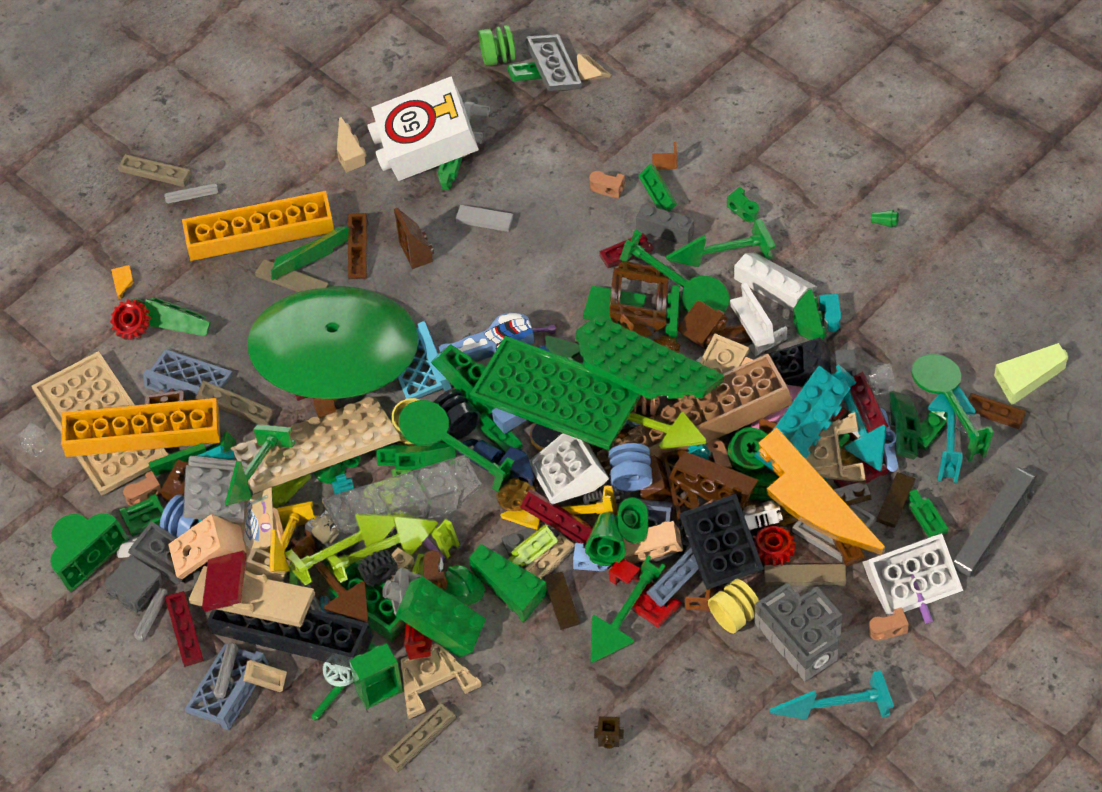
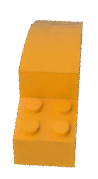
M777 427L759 442L760 456L765 462L768 463L770 461L772 463L773 470L780 477L767 488L768 495L783 509L812 529L832 539L880 555L885 552V546Z

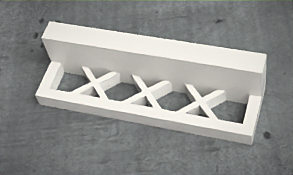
M747 283L741 284L742 297L730 300L732 309L756 347L774 342L773 325Z

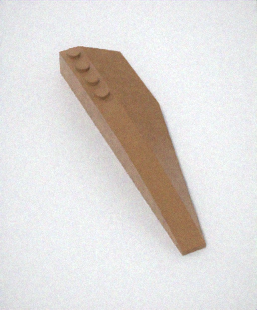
M765 354L723 373L725 375L724 382L705 397L695 398L694 395H684V398H678L679 401L671 407L667 405L662 409L661 414L658 416L653 415L650 419L673 425L680 413L684 412L708 443L790 406L793 401L788 387L769 354ZM641 424L630 430L625 438H618L612 446L614 448L627 443L643 444L650 449V457L655 455L661 461H663L662 453L684 449L686 452L689 451L687 448L689 446L660 449L659 444L667 433ZM602 449L597 452L596 457L606 474H610L612 468L610 467L609 450L605 451Z

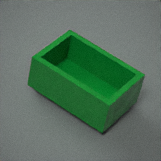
M387 643L378 645L371 651L359 654L349 661L355 690L366 710L403 692L398 662Z

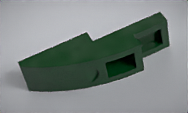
M890 391L891 425L896 428L897 455L914 460L918 456L917 439L921 436L920 422L915 404L909 395Z

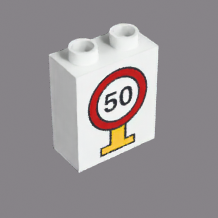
M452 76L371 107L375 122L368 124V129L375 145L382 142L384 147L376 151L378 161L383 171L392 168L398 181L479 150L462 98Z

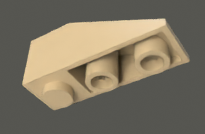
M341 117L339 118L337 153L339 162L347 173L366 165L365 157L367 155L365 149L359 146L357 136L352 135L349 123H345Z

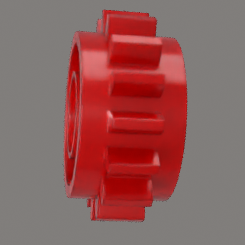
M127 299L125 303L121 301L120 305L115 306L114 312L111 313L112 320H110V323L113 324L111 329L124 340L129 338L134 341L135 337L141 338V335L143 333L146 334L147 328L150 327L149 320L151 317L148 316L150 311L145 308L146 305L139 303L137 300L132 302ZM133 316L132 321L128 324L129 318Z
M764 527L761 531H757V536H753L760 560L765 565H783L784 562L790 561V556H794V536H790L789 531L782 527Z

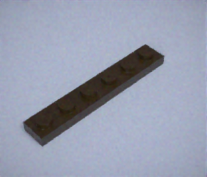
M866 480L834 490L848 506L872 499ZM780 506V510H777V513L781 512L783 520L769 525L767 514H765L768 525L766 526L763 515H759L762 525L760 527L758 518L755 516L758 526L756 531H761L764 527L784 526L799 520Z

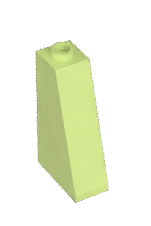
M1057 343L996 364L994 376L1012 405L1066 368L1068 354Z

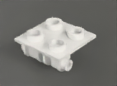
M771 500L762 503L763 506L755 508V505L744 507L742 512L749 530L758 528L755 516L758 518L760 527L762 525L759 515H763L766 526L768 525L765 514H767L769 525L783 520L781 512L777 513V510H780L779 504Z

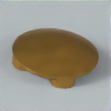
M511 478L497 492L498 504L508 511L523 510L520 508V505L530 489L535 491V488L529 485L528 482L520 481L518 478Z

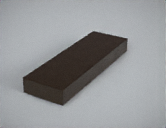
M899 472L896 473L876 522L892 528L896 527L916 478Z
M563 571L543 576L560 630L580 625Z

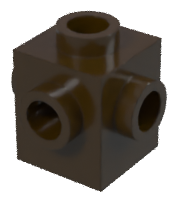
M599 716L598 726L594 727V739H598V747L607 749L619 747L620 739H624V727H620V717Z

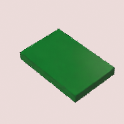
M591 286L583 319L591 320L599 315L612 321L609 316L611 289ZM620 291V304L644 308L646 295Z

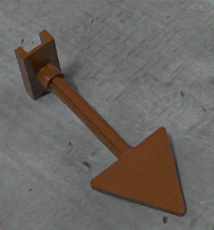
M308 530L304 531L305 537L299 541H296L295 538L291 539L294 553L300 559L317 553L312 534ZM321 561L314 564L313 566L339 595V597L326 604L324 609L353 620L368 623L365 582L362 581L346 591Z

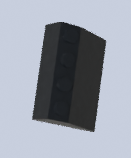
M736 494L679 514L706 590L731 583L735 579L741 580L753 576L764 570Z

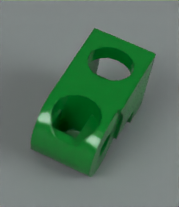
M738 187L727 196L726 207L743 220L754 222L758 219L759 205L745 197L744 189Z

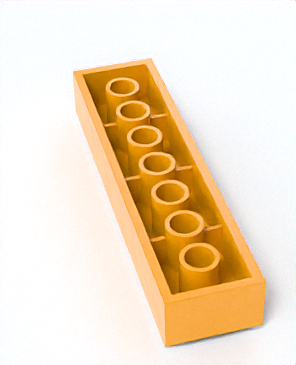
M326 191L182 219L190 261L327 234L334 230Z
M216 398L62 412L61 445L66 457L191 446L200 443H220V411Z

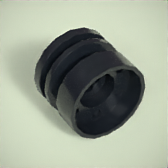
M459 389L448 390L434 401V403L445 410L449 419L447 433L455 439H463L479 424L480 413L469 403V400Z

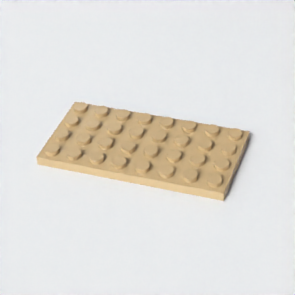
M99 351L31 386L61 434L62 412L135 406ZM164 448L83 455L76 456L100 495L103 496L150 471L148 463L167 456L168 453Z
M368 397L362 401L337 409L335 413L319 418L312 417L304 422L291 425L290 437L291 440H295V445L292 448L274 446L273 449H270L248 480V485L254 494L400 441V437L376 397ZM255 438L246 443H240L232 447L231 450L234 451L235 460L247 462L248 467L263 445H258Z

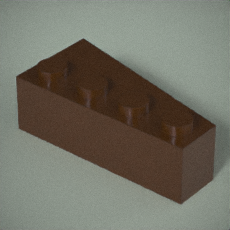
M684 451L675 464L669 477L708 501L712 499L719 500L736 494L742 510L758 482L757 479Z

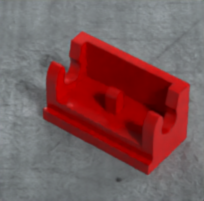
M406 623L404 646L409 660L430 657L432 640Z

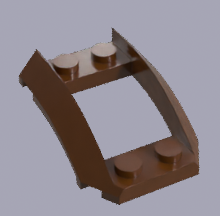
M622 261L618 268L614 267L609 314L612 321L617 324L621 319V315L624 314L631 323L654 327V333L664 327L666 324V299L669 277L664 276L663 273L650 265ZM622 277L629 280L635 279L647 283H657L654 310L620 304Z

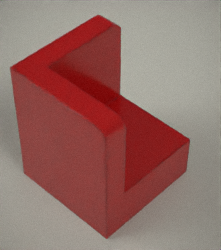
M624 558L619 563L616 561L609 570V581L615 585L619 580L630 584L633 579L636 581L640 579V568Z

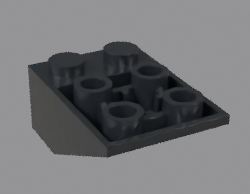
M820 337L768 353L786 385L804 386L818 366L831 374L830 348Z

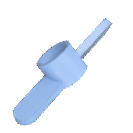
M880 408L888 424L885 439L891 441V443L884 445L883 454L888 470L895 472L898 469L895 454L896 434L890 430L886 411Z

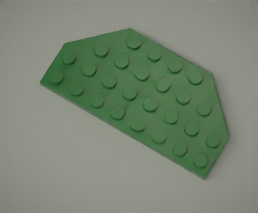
M595 316L576 330V341L579 343V351L581 356H583V364L586 369L648 399H656L660 395H667L668 399L684 398V395H694L695 398H703L724 382L725 375L626 329L603 316Z

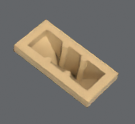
M580 53L577 55L580 81L610 78L611 74L589 55Z

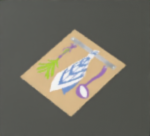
M271 487L252 495L250 500L244 501L243 523H234L241 526L247 556L250 555L253 547L262 550L271 546V530H273ZM265 513L268 514V523H260L261 516Z

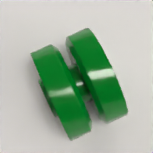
M753 427L744 428L737 432L727 448L731 467L737 472L758 473L763 470L766 465L754 456L760 449L759 442L767 434Z

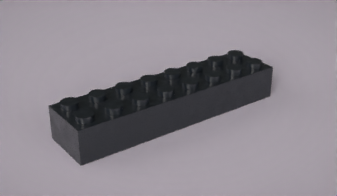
M218 609L212 610L206 621L212 634L351 668L350 660L359 654L367 652L373 638L369 623L308 609L301 627Z

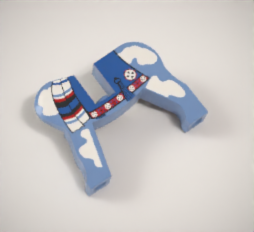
M504 313L499 315L487 330L451 344L470 356L473 361L478 362L491 358L505 336L529 345L535 342L530 320L526 315L521 313ZM442 344L441 346H439L440 352L450 344ZM545 345L539 347L540 349L549 351V350L545 347ZM497 408L492 410L493 421L504 434L526 421L524 418Z

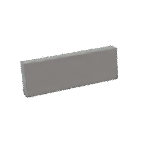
M460 205L456 216V223L509 232L513 221V214L464 205Z

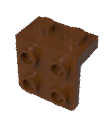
M697 301L677 329L682 335L706 350L714 334H719L726 326L728 318L719 309L715 311L703 302Z

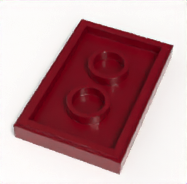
M244 550L208 560L202 609L205 612L241 603L247 557Z

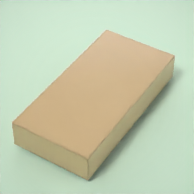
M249 660L247 661L243 681L282 692L287 672Z

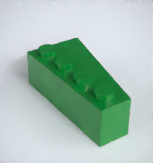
M452 344L444 348L431 361L432 365L456 389H459L464 394L469 403L480 414L485 413L488 415L492 413V410L495 409L494 407L470 398L471 391L486 367L481 363L478 364L473 361L470 356Z
M482 544L469 557L471 571L487 587L489 586L494 591V594L499 599L501 598L507 604V607L519 616L523 623L547 595V587L544 580Z

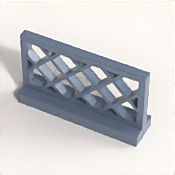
M165 349L150 370L146 369L143 373L145 388L157 392L159 390H163L164 393L170 392L172 388H174V391L183 390L186 401L197 400L195 398L202 384L201 379L211 377L212 381L209 383L224 388L233 374L230 370ZM167 357L175 360L168 363L164 362ZM182 364H191V367L181 368ZM178 366L179 370L169 372L167 369ZM163 369L166 372L165 374L156 373V371ZM206 369L208 372L198 374L197 370ZM194 371L195 376L185 377L184 374ZM181 375L183 379L177 380L171 377ZM224 375V378L215 380L214 376ZM198 380L199 385H193L189 382Z
M224 644L184 710L186 713L218 723L222 728L230 730L256 687L255 684L243 681L247 665L241 667L240 661L249 658L252 661L269 665L261 652L256 651L254 654L238 648L234 663L237 662L239 668L232 670L231 677L241 673L239 681L231 683V680H229L227 691L231 690L229 697L222 700L218 698L219 701L208 705L206 699L215 695L214 691L204 694V689L214 684V687L216 685L218 677L214 678V673L221 667L227 645ZM204 701L205 707L197 710L193 709L196 703ZM221 707L217 716L210 714V710Z

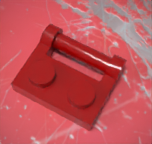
M650 582V584L645 586L631 610L659 628L680 607L681 602L676 598H670L666 602L667 607L664 605L660 607L646 594L654 585L653 582Z

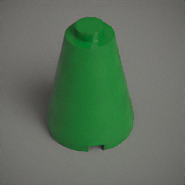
M604 512L599 515L585 546V553L594 564L611 566V563L622 561L626 548L623 537L618 529L617 516L611 512Z

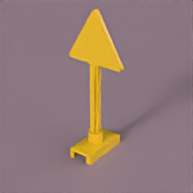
M604 486L603 502H597L592 505L562 507L573 515L602 514L604 512H611L616 516L618 514L612 486ZM525 510L501 513L502 519L535 530L539 529L541 520Z
M312 501L275 508L278 510L282 528H285L280 540L276 529L271 530L270 572L290 571L284 552L295 527L304 525L310 519L317 517L312 509Z

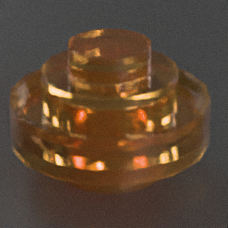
M661 336L660 339L653 340L677 353L680 352L681 345L675 342V338Z

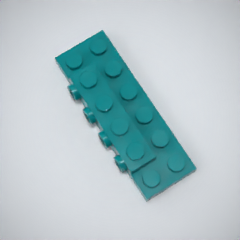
M818 366L775 428L777 427L806 459L811 453L808 450L811 444L815 446L821 438L818 434L821 430L826 431L832 423L829 420L832 415L836 417L842 407L839 404L850 390V387ZM758 450L754 457L773 470L772 463L770 461L768 463L765 462Z

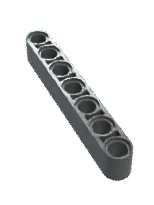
M1020 467L1016 468L953 562L955 570L968 577L973 576L1032 488L1036 475Z

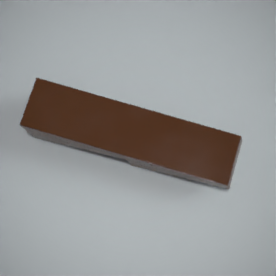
M366 213L348 214V279H367L368 219Z

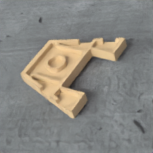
M855 412L849 414L843 420L838 419L834 421L826 431L821 430L818 434L821 436L815 446L811 444L808 450L811 453L806 460L822 478L854 482L866 480L863 463L842 466L838 435L858 431Z
M437 643L432 645L430 657L409 660L408 656L401 659L407 716L409 719L426 712L418 694L456 677L465 694L481 687V681L470 674L466 667L461 666L448 651Z

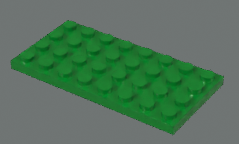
M507 336L503 338L470 393V398L609 451L641 396L586 369L582 363Z

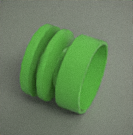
M509 25L503 26L504 34H502L500 27H496V35L494 36L490 28L478 31L485 66L496 65L497 56L501 57L503 63H507L506 54H508L510 62L515 61L516 47Z

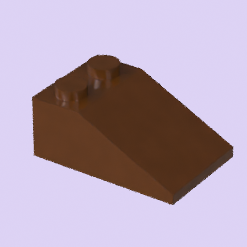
M395 208L394 213L399 244L411 268L415 269L433 262L432 254H434L431 243H427L425 231H421L416 222L399 208Z

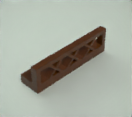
M685 449L662 453L678 522L681 521L679 514L683 505L689 507V510L699 507L696 493L669 478L672 472L670 469L673 470L674 466L668 463V459L678 457L679 460ZM679 489L685 491L686 496L684 499L676 495Z

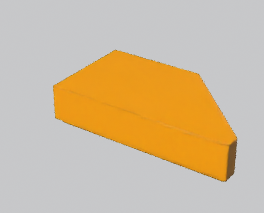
M129 265L111 269L118 299H121L127 288H130L134 283Z

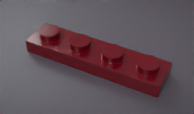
M862 371L853 376L856 384L850 387V391L868 432L882 425L888 428V424L866 375Z
M532 489L528 491L520 505V508L586 546L593 530V526L557 504H551L547 498Z
M182 591L165 596L184 667L203 662L185 592Z

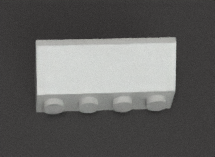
M745 253L734 266L735 280L742 284L747 283L749 288L792 312L794 306L809 289H812L813 293L817 290V286L757 253Z

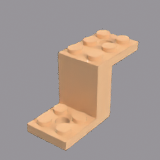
M272 507L273 529H276L280 540L284 531L278 510ZM265 513L261 516L260 523H268L269 515ZM213 514L168 544L176 576L180 579L188 576L208 562L209 559L242 550L246 553L241 526ZM271 546L264 548L262 550L270 553Z

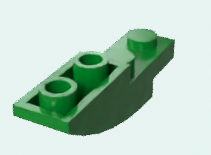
M437 443L431 446L386 445L376 449L377 466H395L396 470L425 469L456 462V449L447 443Z

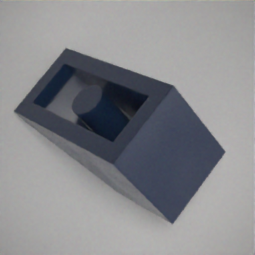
M510 447L498 463L499 466L507 457L512 459L514 463L509 479L518 478L520 481L528 482L529 485L534 487V477L528 455L521 449Z

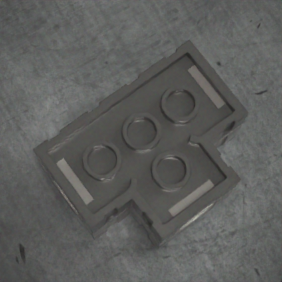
M786 583L755 603V625L763 631V634L775 645L779 653L788 660V663L800 674L804 682L837 661L839 646L837 637L841 635L842 614L817 586L809 593L800 596L792 589L789 583Z

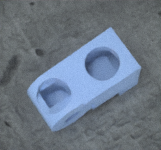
M575 543L573 569L605 571L610 567L594 564L590 557L586 555L583 543Z

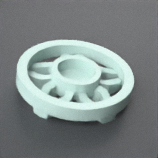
M328 662L324 663L323 674L326 681L331 685L347 686L354 682L353 676L351 677L350 674L352 672L351 668L331 665ZM339 677L343 681H335L334 679Z

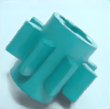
M706 444L687 447L688 453L709 460L708 457L711 453Z
M345 474L336 476V481L332 482L334 495H340L341 500L350 498V492H354L351 477L346 478Z

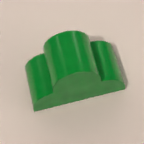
M80 514L66 515L55 523L51 532L52 540L57 547L51 555V567L66 589L71 593L120 549L123 543L130 539L118 520L110 514H97L88 520Z

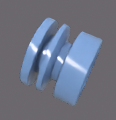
M627 443L618 445L609 451L610 467L612 468L610 470L611 486L622 491H636L652 484V471L649 466L651 463L650 449L647 446Z
M178 494L166 505L160 519V527L173 536L179 537L197 525L199 520L183 517L184 496Z

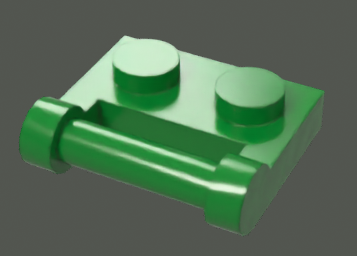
M156 494L150 495V498L130 507L119 509L120 515L132 537L142 533L151 521L158 526L160 525V519L164 510Z

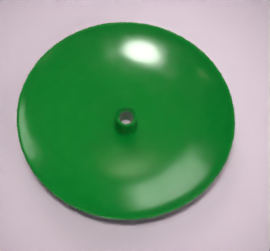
M328 286L326 288L300 291L272 304L254 322L248 336L247 345L248 354L254 368L274 386L300 396L319 399H339L372 392L399 377L409 367L415 357L418 348V333L411 316L404 308L390 298L361 288Z

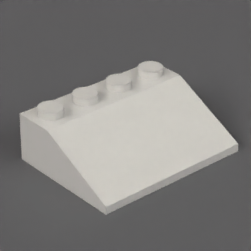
M564 433L529 460L530 466L551 504L593 492L604 485L609 479L589 443Z
M942 534L863 561L868 579L887 616L893 615L894 609L902 607L903 611L906 612L921 606L922 602L928 604L963 591ZM915 580L918 583L920 591H917L914 588L913 583ZM916 593H922L925 600L918 602Z

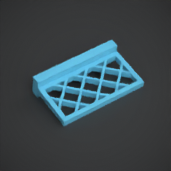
M425 321L418 323L419 327L417 328L419 336L417 350L425 352L422 358L414 357L413 360L419 362L416 369L408 367L398 377L406 399H418L442 388L444 391L452 389L449 381L431 363L438 355V352ZM423 364L430 365L427 373L420 371ZM406 371L413 373L410 380L402 378ZM417 374L424 376L421 384L414 382ZM429 378L437 382V384L430 387L426 386ZM411 385L418 387L416 393L409 395L408 391Z

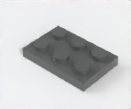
M151 521L130 547L128 553L143 561L149 567L156 568L161 575L178 585L182 580L176 576L168 545L177 537Z

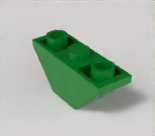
M809 289L794 306L793 320L797 334L808 340L819 337L824 340L826 328L821 325L822 313L817 310L818 298L813 295L812 289Z

